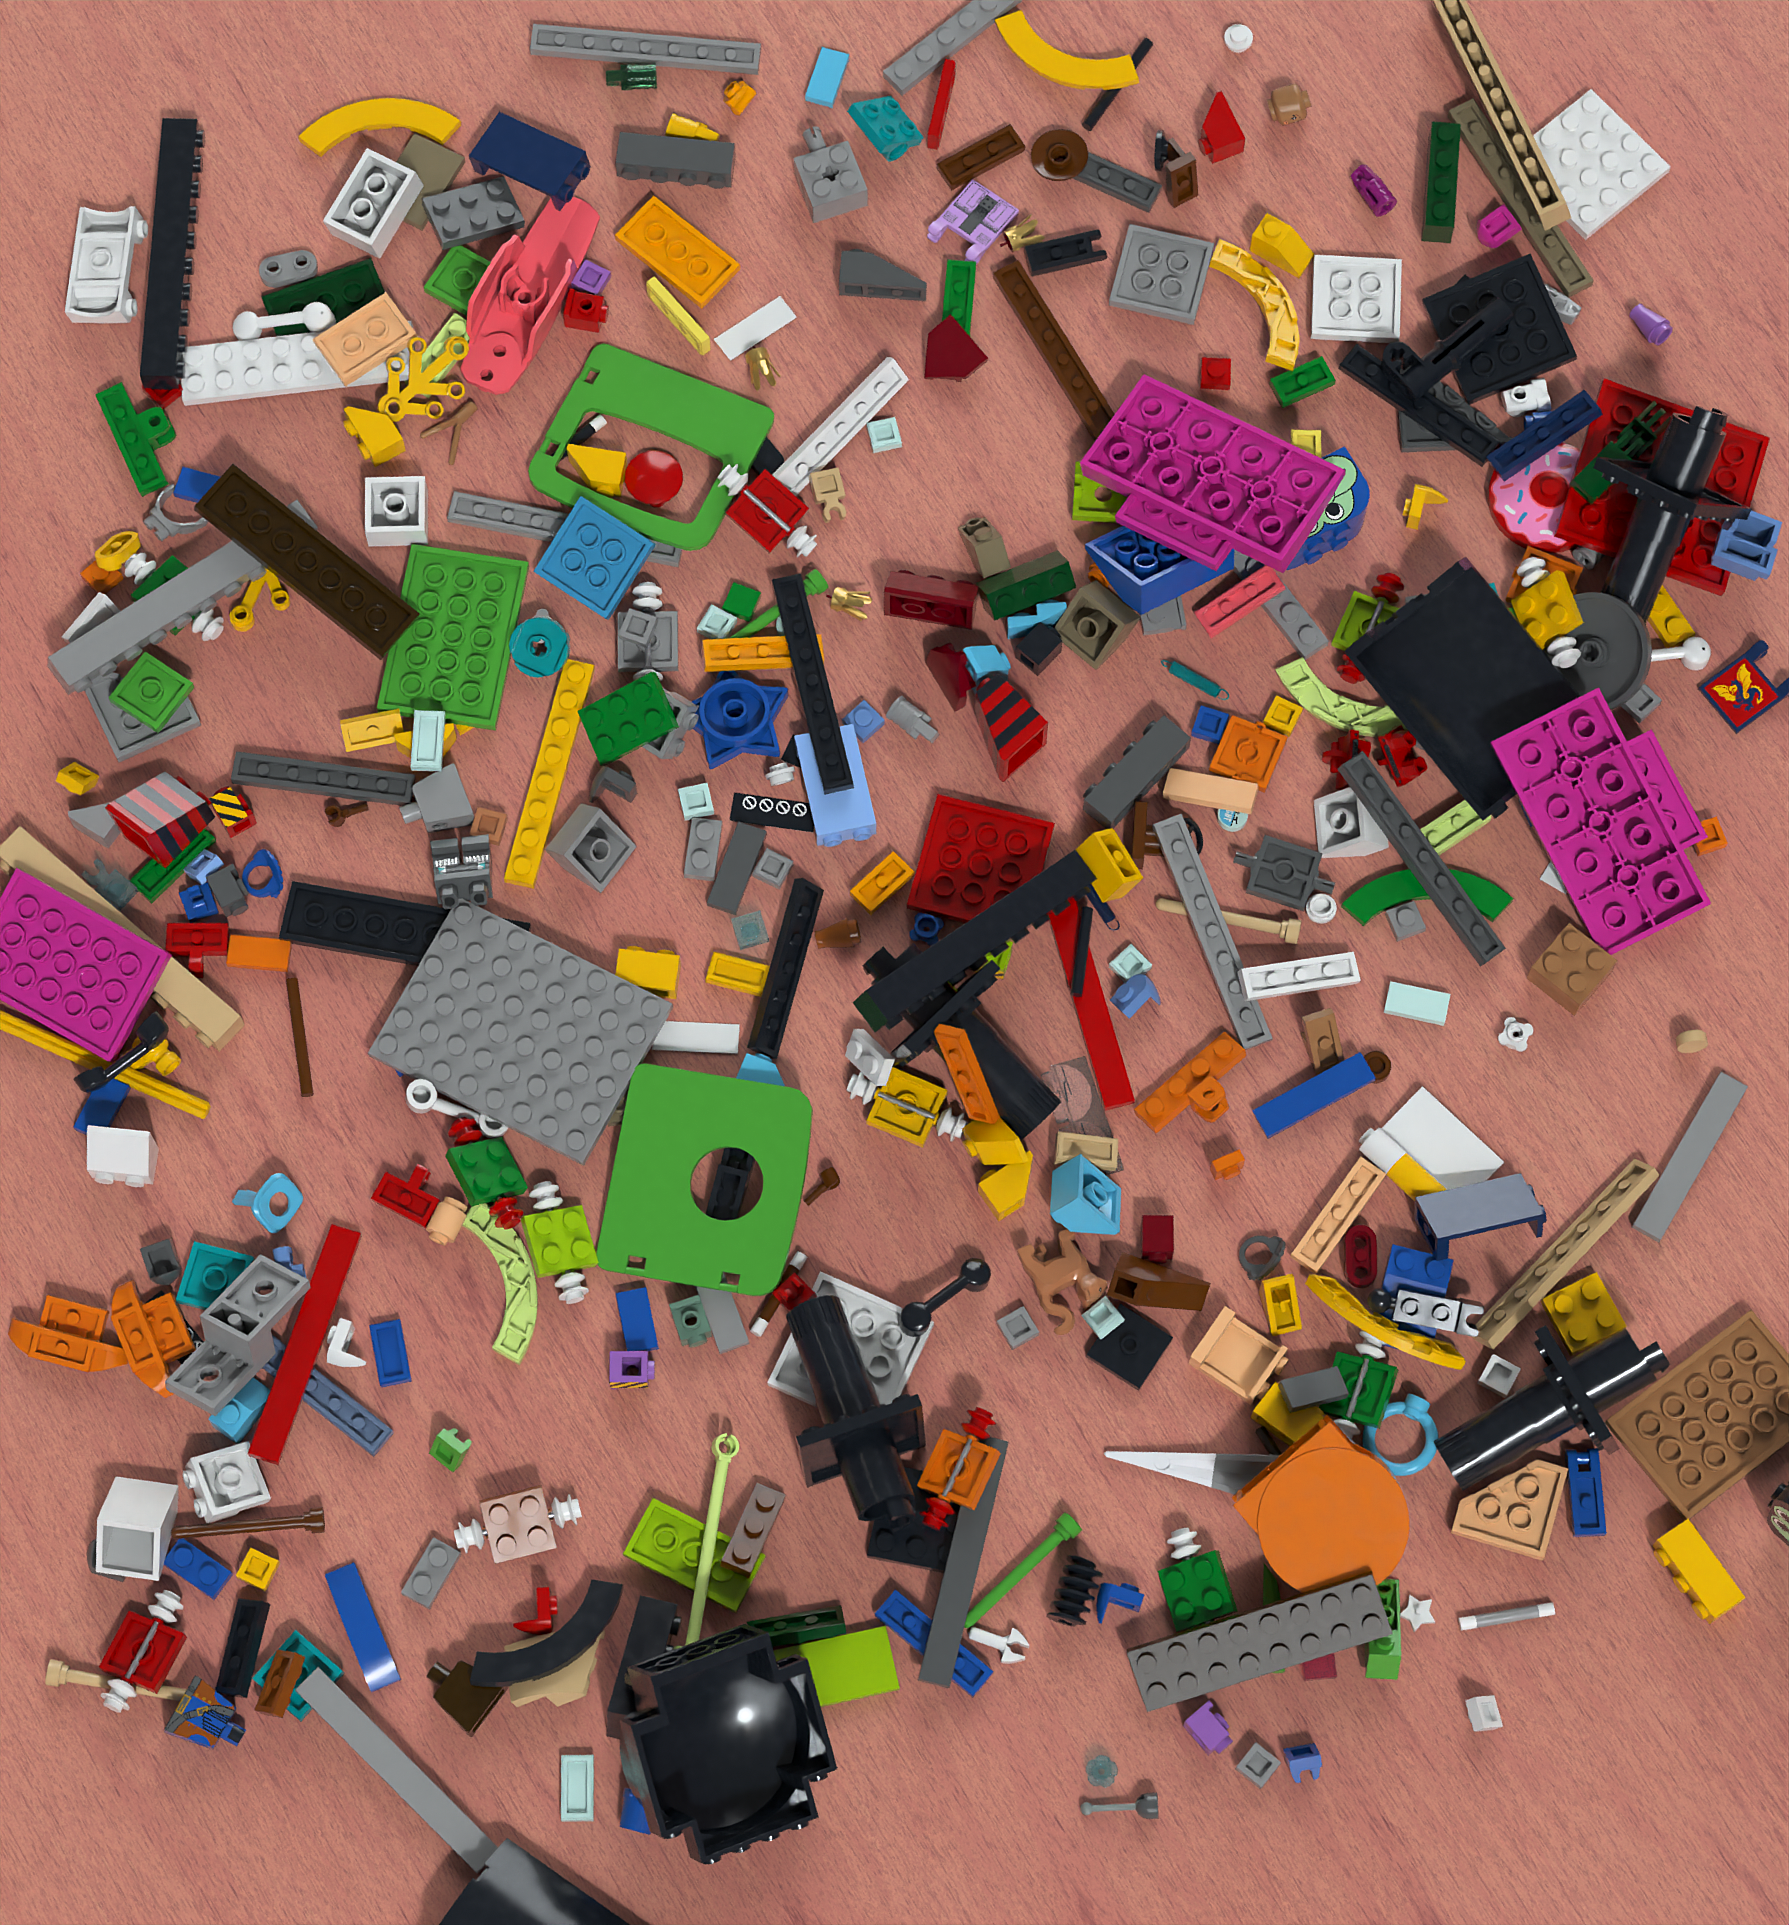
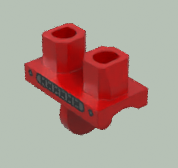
M1402 725L1395 726L1387 733L1378 737L1383 755L1376 759L1378 766L1388 765L1397 787L1406 785L1427 770L1428 767L1425 759L1421 756L1414 757L1411 748L1416 745L1417 740L1409 730H1404Z
M1350 729L1348 735L1339 737L1338 742L1331 743V750L1322 753V762L1330 765L1331 773H1336L1337 790L1350 787L1338 771V768L1362 751H1364L1367 757H1369L1371 752V742L1359 738V731Z

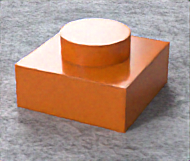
M96 560L80 573L82 579L97 594L99 592L103 594L108 593L124 579L118 570L105 571V569L99 568Z
M1717 816L1700 822L1708 837L1693 844L1697 856L1727 846L1728 842Z
M1236 1150L1211 1162L1210 1171L1214 1180L1222 1177L1224 1180H1229L1241 1173L1240 1169H1243L1245 1162L1241 1150Z

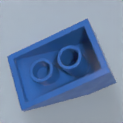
M1393 1244L1389 1252L1381 1288L1387 1290L1391 1297H1396L1398 1287L1446 1296L1454 1259L1448 1258L1436 1261L1433 1254ZM1393 1309L1379 1313L1399 1324L1398 1330L1419 1333L1435 1339L1437 1328L1394 1321L1391 1318ZM1389 1344L1383 1345V1346L1395 1348V1347H1393V1346H1391V1345H1389Z

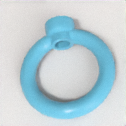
M1407 1394L1404 1402H1392L1387 1405L1383 1420L1395 1414H1403L1412 1420L1418 1421L1425 1431L1426 1442L1422 1453L1408 1463H1393L1385 1459L1376 1447L1375 1434L1377 1428L1364 1426L1362 1436L1363 1448L1379 1457L1389 1467L1394 1476H1407L1419 1472L1431 1462L1437 1451V1447L1434 1444V1441L1438 1439L1437 1427L1432 1417L1427 1413L1430 1403L1416 1395Z

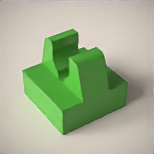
M444 1428L437 1434L429 1454L451 1472H454L461 1466L472 1441L467 1439L462 1443L456 1438L458 1434L456 1428L449 1431Z

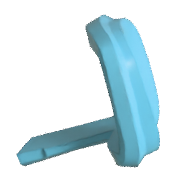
M276 1173L267 1179L257 1193L251 1190H238L232 1202L234 1205L251 1207L253 1215L267 1231L277 1233L294 1216L303 1202V1195L287 1176L282 1173ZM282 1192L288 1198V1208L282 1215L275 1216L270 1211V1199L275 1193Z

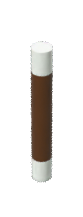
M799 1251L796 1252L774 1291L794 1272L798 1275L808 1258L805 1254ZM772 1294L750 1329V1332L758 1337H761L780 1305Z

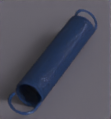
M1091 884L1088 886L1091 892L1086 896L1107 925L1116 916L1108 903L1101 901ZM1118 922V928H1116V929H1111L1108 925H1107V927H1108L1110 930H1114V931H1115V930H1118V929H1119L1120 924H1119V922Z

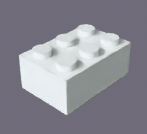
M367 148L323 222L332 235L380 259L424 185L415 171Z

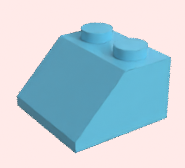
M1081 1154L1052 1171L1050 1215L1057 1223H1061L1070 1232L1110 1235L1120 1232L1121 1188Z

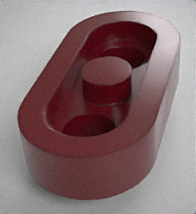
M1356 1225L1349 1229L1344 1240L1345 1276L1352 1286L1366 1288L1375 1281L1377 1276V1238L1370 1227ZM1362 1239L1365 1242V1246L1357 1247L1354 1241ZM1363 1269L1366 1272V1276L1360 1278L1355 1274V1271Z

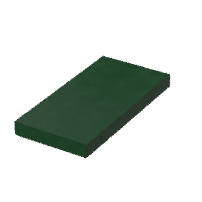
M369 258L262 296V301L268 316L300 312L310 303L321 302L332 311L337 324L385 293L373 261ZM305 323L273 327L276 337L311 333Z

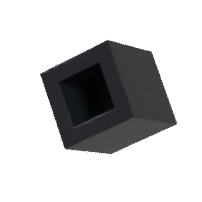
M1039 622L1016 646L1015 658L1035 675L1039 676L1062 652L1063 640H1061V635L1053 627H1046Z

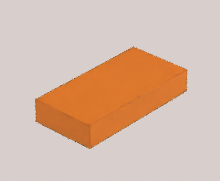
M230 935L226 964L228 967L288 972L292 944L290 941L274 938Z

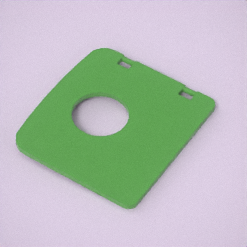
M652 1064L637 1065L630 1080L596 1253L599 1262L597 1265L601 1269L610 1272L749 1296H764L771 1293L779 1285L784 1272L802 1199L813 1117V1108L809 1098L800 1090L792 1087ZM720 1148H737L749 1153L758 1162L763 1174V1191L758 1203L749 1213L734 1220H717L704 1214L696 1205L691 1190L692 1176L698 1163L707 1154ZM630 1256L646 1259L645 1269L629 1267ZM723 1272L740 1275L738 1285L721 1283Z

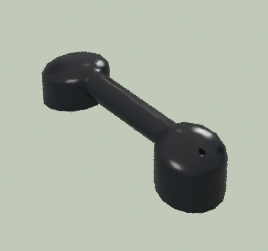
M158 1011L152 1013L136 1031V1035L141 1040L140 1044L105 1070L102 1066L95 1067L79 1074L73 1080L82 1092H94L105 1087L113 1078L149 1051L157 1048L167 1037L169 1032L168 1025Z
M979 1258L967 1259L962 1264L957 1279L925 1303L917 1301L907 1304L902 1309L899 1318V1327L902 1332L910 1337L923 1335L929 1329L932 1319L931 1313L964 1288L971 1292L984 1290L988 1286L991 1277V1269L988 1264Z

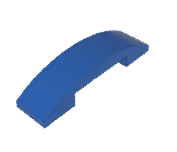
M355 1563L325 1574L331 1594L370 1691L374 1692L400 1681L401 1678Z

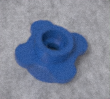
M918 913L914 917L915 925L914 929L910 931V938L913 941L921 940L927 942L929 946H932L939 941L938 933L944 926L943 920L932 915ZM928 927L930 930L925 932L924 928Z

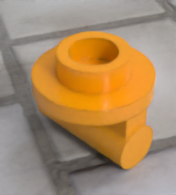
M733 81L724 90L725 97L723 101L731 108L735 115L740 116L756 95V91L744 81L738 83Z

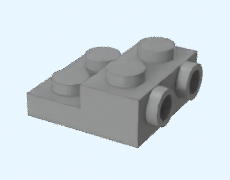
M663 688L679 728L642 747L660 759H673L674 756H679L685 747V741L682 739L686 731L692 730L698 722L699 716L695 713L699 706L680 694Z

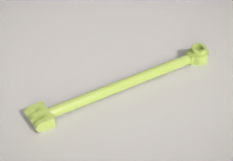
M727 1433L719 1435L713 1440L711 1446L716 1466L685 1646L699 1641L728 1466L731 1463V1458L739 1451V1442L732 1434L727 1436ZM720 1442L727 1446L726 1453H722L719 1450ZM675 1646L673 1650L683 1646Z

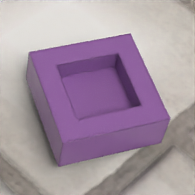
M585 259L571 282L572 288L582 293L600 296L611 278V272Z

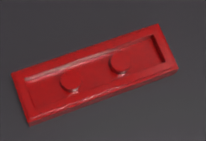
M945 59L928 130L927 148L937 150L940 146L956 76L955 60Z

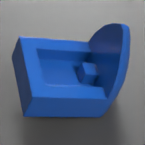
M1101 1583L1096 1602L1098 1622L1102 1624L1108 1603L1139 1612L1144 1594L1139 1593V1588L1130 1584L1121 1583V1586L1110 1583Z

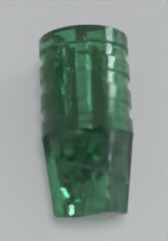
M656 63L620 65V70H611L605 73L606 85L621 86V91L657 89Z

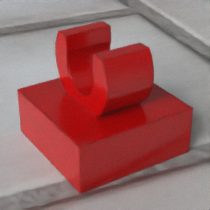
M795 1272L772 1293L774 1298L788 1312L795 1306H798V1304L804 1303V1301L817 1298L816 1293Z

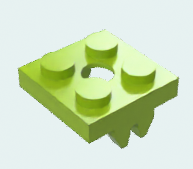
M1076 461L1072 520L1117 523L1115 515L1128 497L1111 490L1112 497L1106 502L1097 500L1094 494L1096 489L1105 486L1083 476L1080 466L1081 461Z

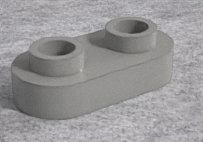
M305 250L268 257L259 266L262 282L271 288L313 279L318 271L315 256ZM300 261L307 262L304 266L297 265ZM272 267L278 268V270L275 272L269 271V269Z

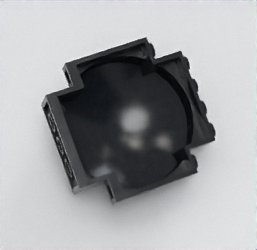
M742 1624L627 1667L628 1670L625 1674L624 1682L626 1687L634 1692L636 1711L619 1720L621 1725L620 1757L627 1783L633 1795L644 1808L651 1833L661 1838L663 1837V1839L675 1838L683 1833L690 1858L708 1865L722 1859L721 1856L729 1852H744L751 1848L750 1844L757 1841L774 1840L780 1836V1832L785 1830L802 1829L809 1825L810 1820L819 1817L809 1781L817 1782L827 1778V1773L837 1770V1765L807 1658L794 1654L776 1661L769 1633Z

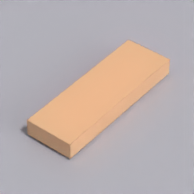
M1170 768L1163 790V799L1252 814L1258 793V784Z

